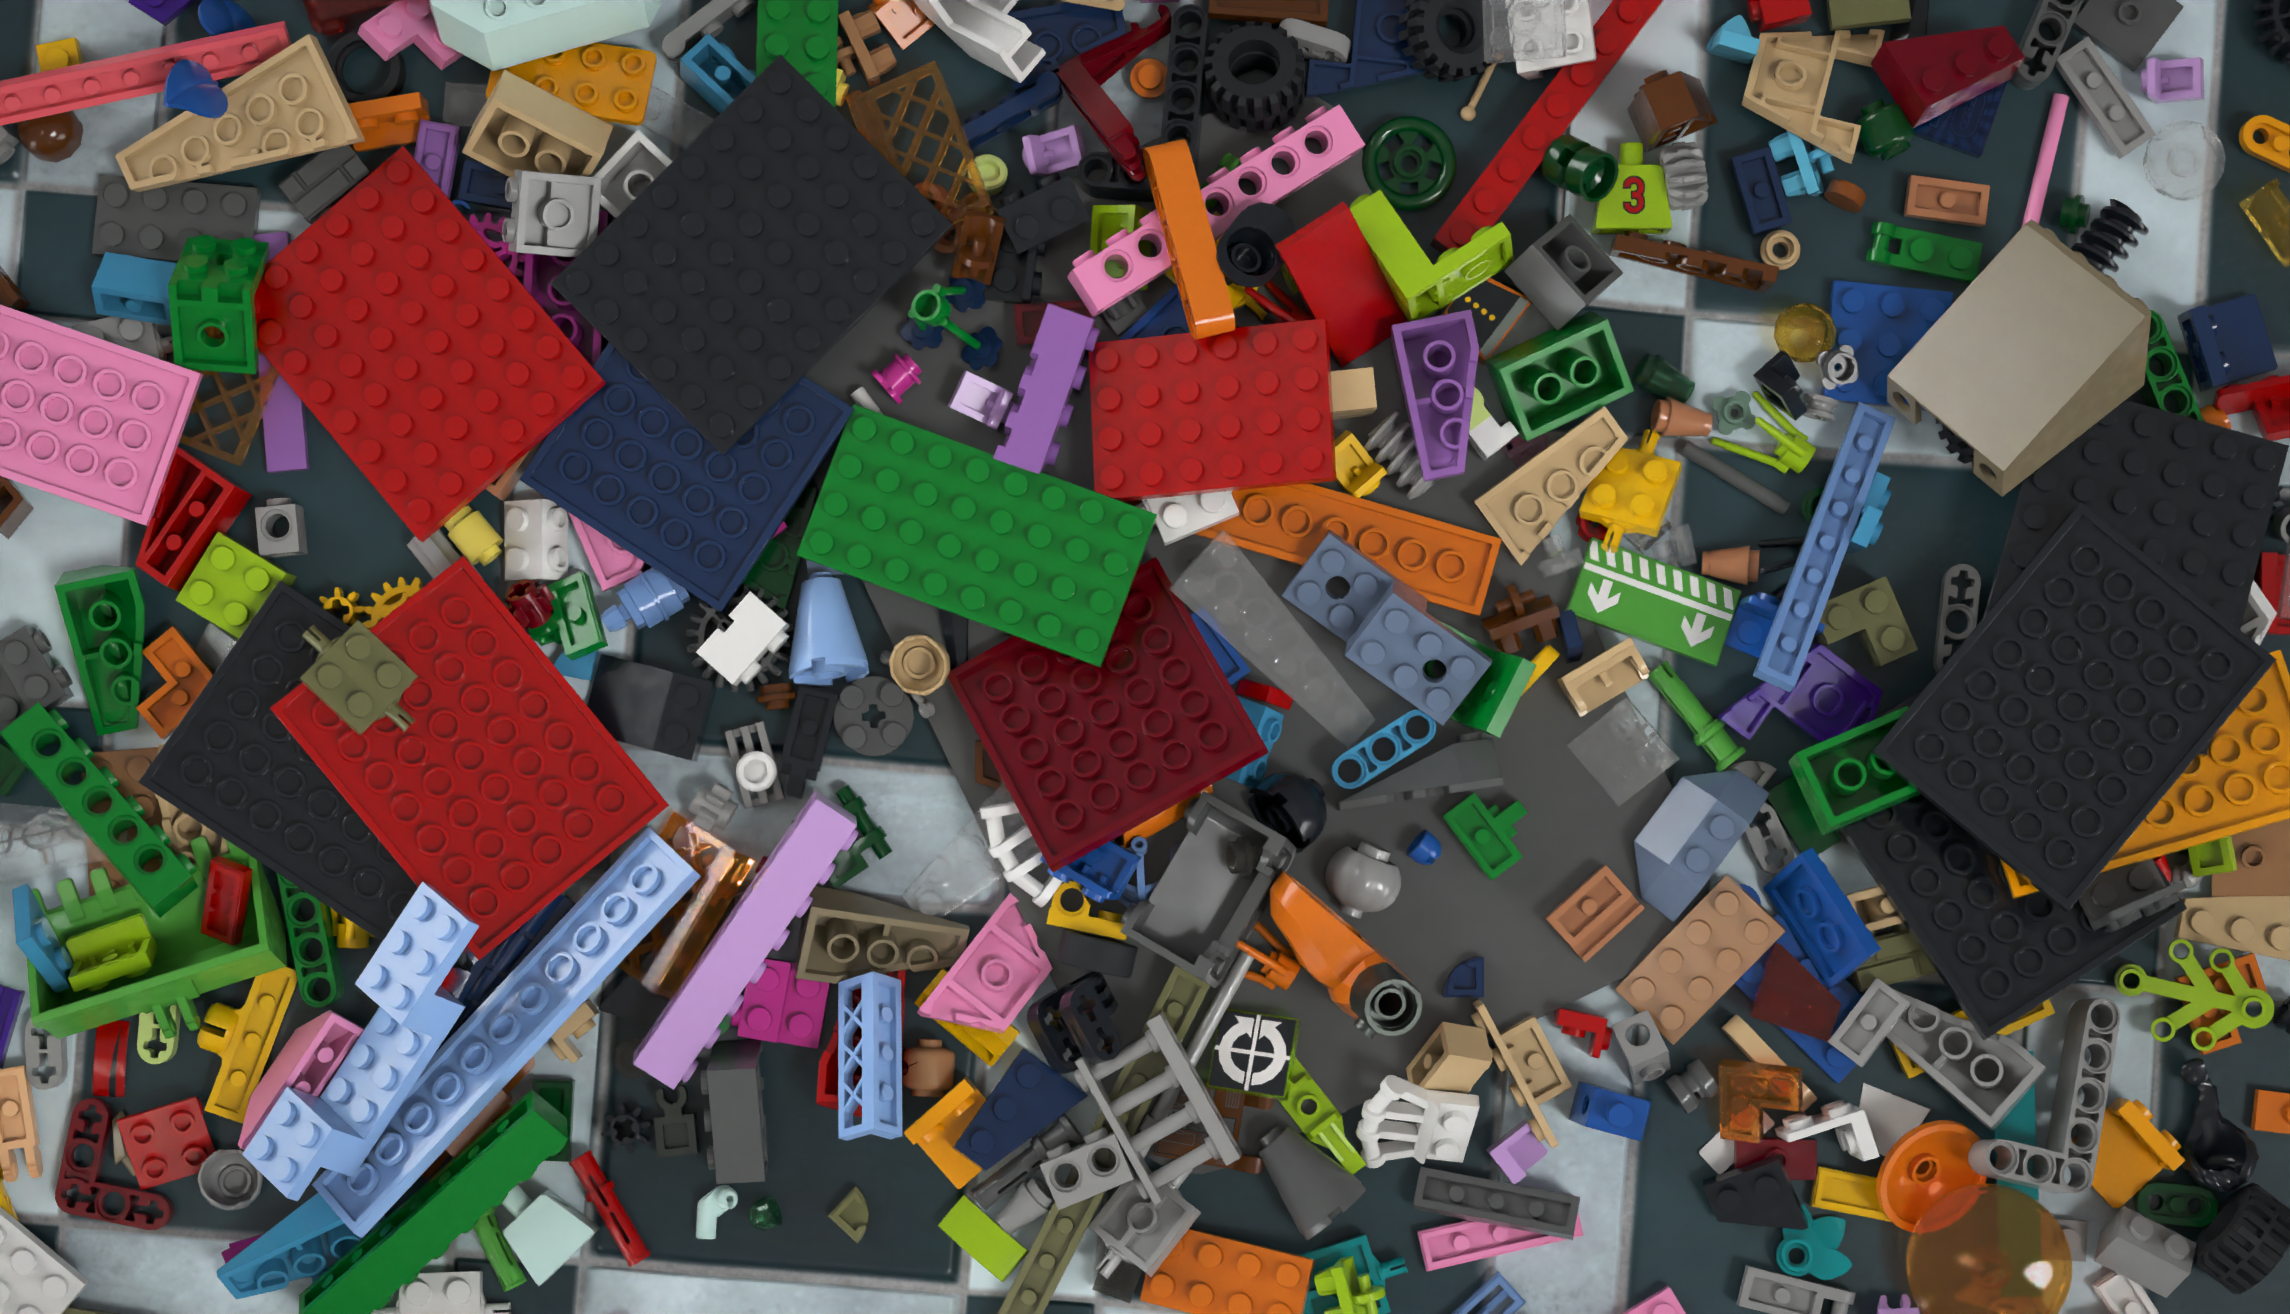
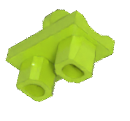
M1353 1256L1340 1258L1334 1266L1321 1270L1314 1276L1317 1293L1320 1296L1336 1293L1340 1306L1327 1308L1324 1314H1378L1376 1300L1386 1295L1383 1285H1371L1368 1273L1357 1276Z

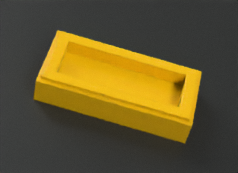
M1817 1166L1816 1180H1813L1809 1202L1810 1206L1891 1222L1881 1210L1877 1200V1177Z

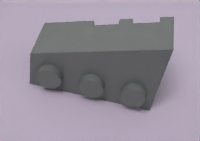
M762 1040L716 1041L712 1047L707 1070H701L702 1095H709L710 1108L704 1109V1127L706 1133L712 1132L713 1145L707 1148L708 1169L715 1170L717 1184L765 1182L768 1169L767 1129L762 1099V1090L765 1088L764 1076L761 1077L759 1063L760 1053L763 1051Z

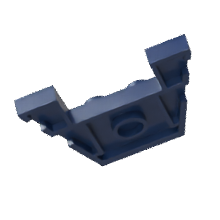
M1356 0L1350 64L1310 59L1307 68L1305 98H1315L1423 75L1426 69L1422 68L1416 71L1411 66V63L1416 60L1414 56L1405 57L1402 49L1408 47L1407 40L1399 41L1398 32L1406 29V25L1399 24L1400 15L1409 12L1403 8L1407 0Z

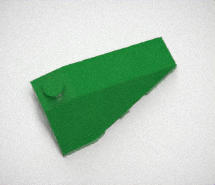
M99 565L64 572L54 587L97 736L136 729L139 724V711L136 707L140 705L146 604L136 569L134 567Z

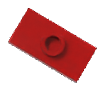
M222 856L211 859L200 933L232 946L242 942L252 868Z

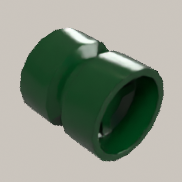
M1570 134L1562 135L1551 143L1547 148L1542 163L1543 176L1548 182L1570 191V193L1591 203L1602 200L1610 193L1617 181L1619 171L1618 161L1612 154L1591 146L1589 143Z

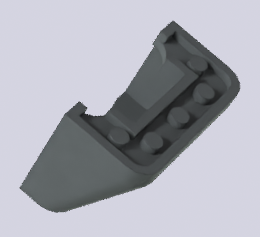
M1203 791L1199 798L1194 797L1190 801L1184 812L1183 818L1187 820L1186 829L1188 833L1148 901L1143 899L1138 904L1133 902L1126 909L1121 920L1124 926L1120 932L1206 984L1216 988L1227 975L1241 950L1236 947L1238 941H1247L1270 901L1271 885L1282 869L1287 872L1296 854V847L1286 837Z

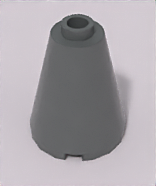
M1276 1125L1259 1140L1263 1147L1258 1153L1299 1233L1306 1240H1309L1331 1224L1334 1217L1341 1211L1344 1213L1366 1191V1187L1360 1179L1289 1126L1281 1130Z

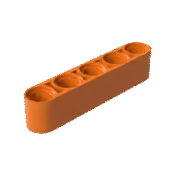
M1179 139L1146 147L1143 149L1145 169L1190 333L1193 339L1197 340L1234 331V311L1224 274L1216 259L1217 248L1189 146L1185 139Z

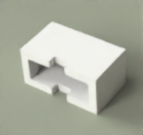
M749 592L728 615L734 620L725 632L717 628L696 651L697 654L735 686L741 681L748 684L761 670L762 666L758 661L769 650L774 654L789 638L785 631L790 625L752 592Z

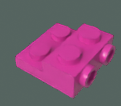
M766 957L764 962L767 963V966L759 980L755 984L749 981L745 986L743 1003L732 1016L731 1026L738 1027L737 1036L818 1049L831 983L797 979L795 977L796 962Z

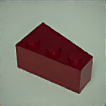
M2002 25L1883 42L1871 65L1895 102L1901 106L1912 128H1915L2010 80L2026 57L2005 26Z

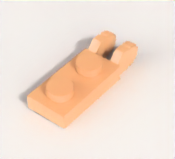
M26 1065L0 1069V1162L4 1180L7 1183L18 1180L19 1170L13 1149L23 1147L29 1176L31 1178L41 1177L43 1163L41 1151L38 1147L40 1138L31 1083L26 1075Z

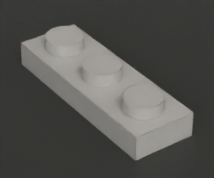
M2089 36L2058 57L2055 67L2119 159L2156 135Z

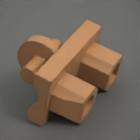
M849 10L839 14V24L850 46L845 47L841 37H837V67H842L846 77L852 76L857 72L852 63V60L856 58L869 87L881 83L880 76L897 66V61L888 43L869 52L863 40L881 32L873 10L857 13L851 16Z

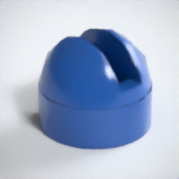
M1425 829L1411 842L1406 855L1421 865H1431L1435 862V859L1441 856V844L1432 833Z

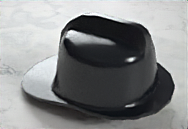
M1269 203L1250 205L1229 226L1216 247V259L1224 274L1226 285L1233 283L1237 286L1250 288L1263 286L1280 269L1284 262L1275 245L1296 232L1292 219L1283 209Z

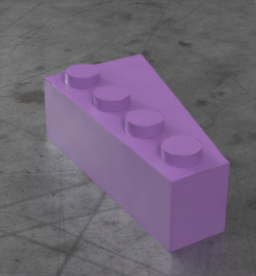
M1048 303L1030 353L1032 358L1030 365L1026 366L1018 387L1017 396L1019 398L1017 404L1014 403L1005 423L1004 434L1006 436L1003 445L997 446L993 459L1036 474L1045 471L1047 464L1055 465L1061 448V443L1055 442L1060 426L1068 427L1074 410V405L1068 404L1072 389H1081L1087 367L1081 365L1085 351L1093 352L1100 333V329L1094 327L1096 318Z

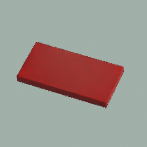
M1344 202L1275 245L1313 319L1325 318L1327 320L1329 348L1341 368L1389 338L1392 325L1407 322L1350 208Z

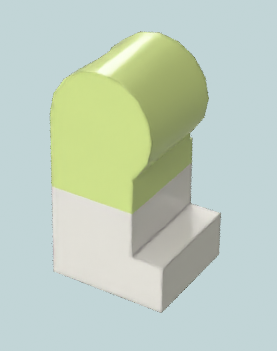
M1474 387L1468 441L1483 461H1485L1513 440L1519 432L1510 421L1500 427L1484 407L1482 393Z

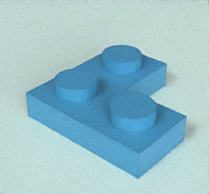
M1876 471L1846 552L1853 553L1865 549L1868 544L1874 545L1878 540L1884 525L1879 522V519L1892 492L1890 489H1887L1890 477Z

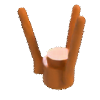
M1258 921L1254 929L1278 953L1271 950L1268 955H1265L1239 940L1236 947L1261 962L1260 971L1265 974L1262 975L1248 970L1244 978L1261 983L1270 990L1278 986L1286 991L1297 976L1301 965L1297 960L1293 959V951L1284 946Z

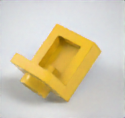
M1345 430L1334 440L1336 481L1345 492L1360 498L1377 489L1381 482L1380 479L1387 474V471L1382 465L1376 463L1352 432Z

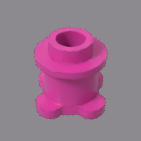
M896 353L893 354L895 359L879 373L876 369L870 372L898 405L903 402L900 396L915 383L918 385L922 383L917 377L922 370L907 353L902 358Z

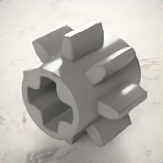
M715 783L712 789L702 785L688 811L697 815L692 824L708 833H711L715 826L724 831L738 808V804L730 800L734 792L719 783Z

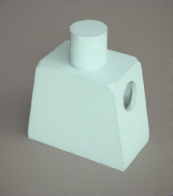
M516 1185L508 1192L507 1197L502 1202L506 1209L516 1218L503 1231V1235L538 1286L546 1282L600 1229L596 1223L549 1189L533 1201L519 1185Z

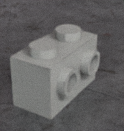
M2124 1206L2101 1230L2094 1261L2167 1298L2191 1273L2197 1243Z

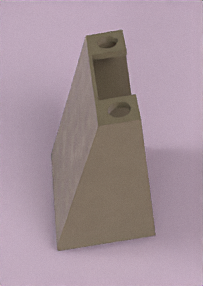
M2031 219L1887 375V402L1915 425L1921 421V408L1923 407L1974 449L1973 473L2003 497L2144 386L2152 312L2142 300L2133 298L2121 289L2111 276L2103 275L2090 265L2080 252L2072 251L2059 241L2053 231L2048 228L2044 229ZM1987 466L1991 468L1995 476L1990 473Z

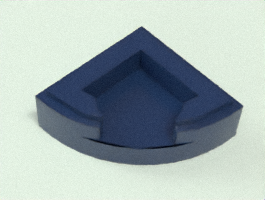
M1572 609L1559 612L1558 622L1566 662L1568 664L1581 661L1583 641L1575 612H1572Z
M1474 957L1456 966L1445 982L1443 997H1484V957Z

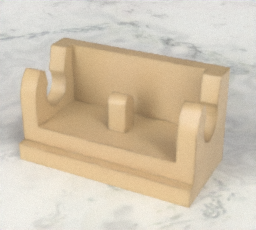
M1629 637L1557 679L1580 718L1648 678L1650 671L1634 645L1633 640Z

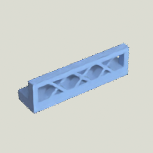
M874 971L838 982V1138L846 1141L869 1134L890 1140L902 1137L901 980ZM861 988L862 999L856 1009H854L852 991ZM860 1026L862 1028V1038L856 1048H854L853 1035ZM860 1065L862 1067V1078L855 1088L853 1086V1074ZM860 1104L862 1106V1124L853 1126V1113Z

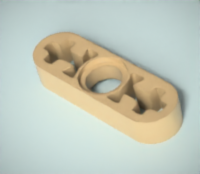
M1735 1014L1721 1028L1733 1043L1800 1112L1806 1111L1817 1100L1814 1093L1741 1017Z

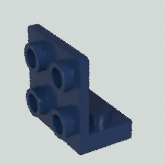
M2249 294L2208 307L2203 305L2177 316L2200 392L2277 369L2278 365L2255 294Z

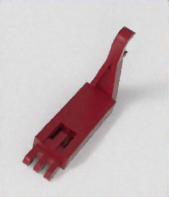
M1159 4L1158 7L1161 19L1149 27L1140 28L1138 22H1131L1130 27L1132 31L1073 57L1057 67L1059 70L1057 72L1059 80L1074 109L1122 169L1134 181L1144 179L1147 174L1141 163L1144 160L1143 149L1137 136L1134 134L1131 123L1100 86L1144 49L1171 33L1173 17L1169 8L1162 4Z

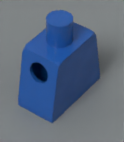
M1578 1080L1569 1120L1585 1127L1642 1141L1653 1100ZM1588 1099H1589V1105H1588L1587 1111H1586V1113H1585L1586 1104H1587V1101H1588Z

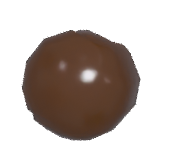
M74 111L17 122V133L22 144L32 155L42 161L57 163L67 159L81 145L83 125Z

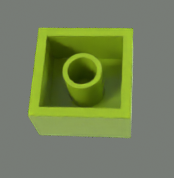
M217 532L177 596L176 601L239 639L279 580L291 587L297 576L268 558L259 556L258 552L230 535Z

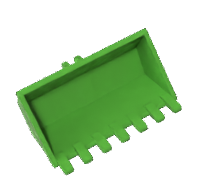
M205 835L194 837L190 842L196 863H193L197 870L192 876L198 888L161 918L156 915L130 884L114 889L108 872L104 867L94 869L90 873L96 893L93 896L80 899L72 878L58 881L56 887L62 905L49 910L46 908L39 889H31L58 941L67 950L66 941L69 937L137 914L144 915L158 946L153 965L146 973L134 978H127L125 975L113 979L110 984L96 991H89L86 988L74 992L71 986L55 993L27 958L33 1026L38 1029L43 1028L57 1039H61L142 1012L145 1014L154 1012L165 1039L177 1036L176 1023L172 1018L169 1006L178 1004L189 1031L200 1029L201 1021L193 1002L194 998L200 997L202 993L287 966L286 926L264 873L262 863L227 840L230 852L218 855L253 869L242 942L235 946L200 933L210 861L215 858ZM167 846L169 850L176 856L173 847ZM158 858L160 866H162L163 859Z

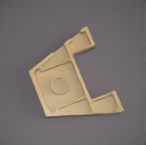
M1870 29L1869 34L1851 35L1850 30L1835 31L1834 35L1812 36L1811 31L1760 33V44L1757 55L1753 59L1742 106L1842 161L1852 164L1861 125L1823 117L1820 114L1834 59L1872 67L1871 62L1882 45L1885 30Z

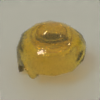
M1804 302L1786 307L1775 321L1773 336L1779 351H1785L1789 354L1791 360L1795 362L1808 363L1816 361L1817 355L1821 351L1830 352L1835 345L1837 330L1832 316L1823 307L1814 303Z

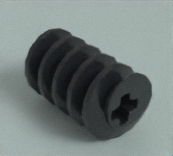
M2110 199L2111 206H2105L2101 209V218H2095L2090 223L2091 231L2082 233L2080 236L2081 243H2075L2070 248L2072 251L2080 252L2089 264L2103 275L2104 269L2113 272L2119 270L2118 265L2113 260L2114 256L2123 260L2129 257L2127 251L2122 247L2124 244L2134 248L2139 245L2138 240L2133 236L2134 231L2142 235H2147L2149 232L2137 213L2115 199Z

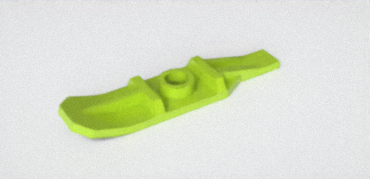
M1291 1052L1284 1096L1275 1095V1097L1311 1142L1330 1149L1342 1166L1350 1173L1355 1174L1366 1165V1162L1345 1137L1342 1115ZM1305 1099H1312L1316 1102L1317 1108L1313 1114L1302 1112L1301 1104Z

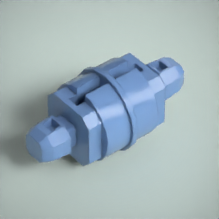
M652 567L643 573L640 571L638 576L623 584L625 588L616 592L622 605L617 607L614 604L603 612L601 619L609 632H616L627 627L626 622L631 619L638 630L645 626L651 628L664 619L666 621L669 620V616L683 609V604L690 600V596L685 588Z

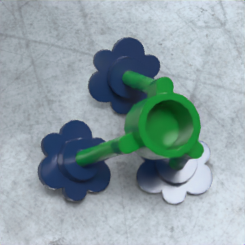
M950 274L949 283L951 285L943 287L936 283L933 285L932 290H923L916 294L912 301V309L907 314L908 322L901 328L902 338L905 341L912 342V347L915 350H923L926 346L931 349L940 347L943 342L941 333L947 329L968 344L963 348L961 358L966 363H970V367L973 370L978 371L983 365L985 367L995 365L998 360L997 351L1000 350L1003 344L1002 340L996 337L995 329L987 326L979 334L976 332L968 334L949 319L951 312L950 303L956 304V308L960 312H967L970 308H982L985 304L983 292L986 290V284L971 278H954Z

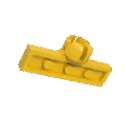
M286 966L255 976L247 1000L240 1008H233L217 1002L212 1004L207 1010L203 1021L226 1031L202 1025L197 1036V1044L200 1048L216 1053L222 1058L221 1068L204 1111L243 1124L250 1096L258 1086L298 979L295 968Z

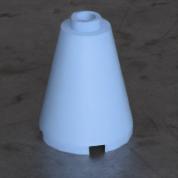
M830 572L810 574L808 580L801 583L788 669L789 678H793L796 684L806 686L833 685V679L845 676L846 683L864 678L869 674V663L841 580L832 577Z

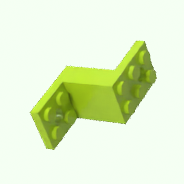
M1381 190L1372 195L1364 194L1358 197L1350 206V210L1401 311L1409 322L1428 318L1514 262L1511 233L1503 222L1498 223L1494 227L1488 225L1481 228L1472 236L1469 243L1459 249L1457 247L1448 249L1438 257L1437 263L1433 265ZM1283 263L1281 269L1285 283L1292 293L1296 294L1299 291Z

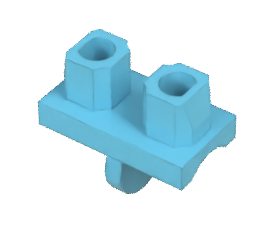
M1788 130L1768 142L1775 162H1780L1794 156L1796 158L1799 170L1781 176L1786 196L1794 197L1808 194L1815 197L1825 193L1816 162L1819 161L1823 174L1834 171L1830 158L1833 155L1813 145L1815 150L1812 151L1808 141Z

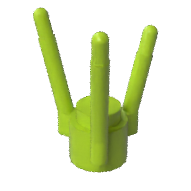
M1754 391L1752 397L1787 432L1783 434L1761 417L1755 419V423L1779 441L1774 449V453L1779 456L1778 459L1716 437L1710 440L1711 444L1773 466L1784 474L1789 468L1796 473H1800L1816 451V447L1807 441L1808 436L1797 430L1758 391Z

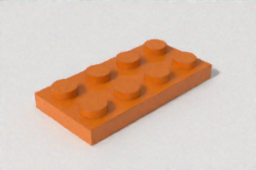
M1189 1228L1152 1277L1145 1274L1140 1301L1191 1314H1303L1315 1259Z

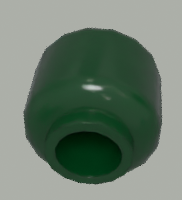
M1880 99L1861 110L1864 117L1856 123L1861 125L1858 138L1869 157H1880L1882 162H1885L1911 148L1909 141L1914 137L1915 131L1899 104L1890 103L1885 105L1883 100Z

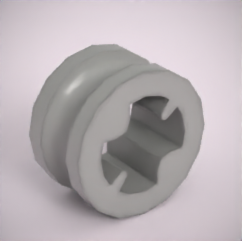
M1804 394L1803 400L1806 401L1805 407L1807 411L1803 416L1826 422L1835 421L1836 416L1833 415L1832 410L1838 407V400L1818 394Z

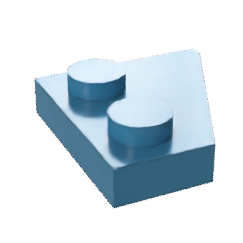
M24 884L13 889L16 944L55 993L70 988L71 985L68 977L70 974L69 970L73 967V962L68 950L61 946L30 886Z

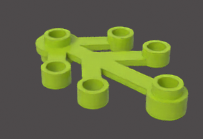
M2176 938L2171 941L2168 946V953L2173 961L2180 963L2194 986L2148 976L2145 970L2135 963L2121 965L2114 975L2116 988L2126 996H2137L2144 991L2190 1002L2166 1017L2159 1016L2151 1022V1034L2156 1040L2161 1042L2171 1040L2177 1029L2213 1008L2231 1012L2208 1027L2198 1026L2192 1031L2191 1042L2200 1051L2211 1050L2215 1046L2217 1039L2241 1025L2251 1029L2261 1028L2267 1025L2274 1015L2272 998L2268 993L2259 988H2249L2234 965L2235 959L2233 954L2224 947H2218L2211 951L2209 963L2215 971L2223 974L2235 995L2218 992L2194 957L2193 946L2184 938ZM2183 943L2188 946L2189 952L2187 956L2178 958L2173 954V948L2176 944ZM2226 953L2229 956L2228 965L2225 967L2216 966L2214 964L2216 954ZM2129 973H2134L2139 977L2138 985L2133 988H2129L2123 983L2125 975ZM2256 1001L2261 1004V1012L2258 1015L2251 1016L2246 1013V1006L2249 1002ZM2159 1022H2167L2171 1026L2170 1033L2166 1036H2160L2155 1032V1026ZM2206 1031L2211 1034L2212 1039L2208 1045H2199L2196 1042V1035L2199 1032Z

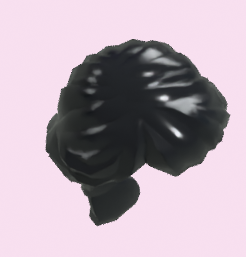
M2190 1059L2184 1062L2181 1068V1077L2186 1084L2196 1087L2198 1092L2197 1101L2192 1109L2191 1125L2185 1132V1145L2182 1149V1155L2185 1159L2182 1163L2183 1169L2205 1190L2220 1193L2237 1190L2239 1186L2247 1183L2254 1174L2256 1163L2259 1159L2256 1145L2253 1140L2248 1138L2244 1130L2222 1117L2218 1109L2217 1087L2212 1084L2203 1059Z

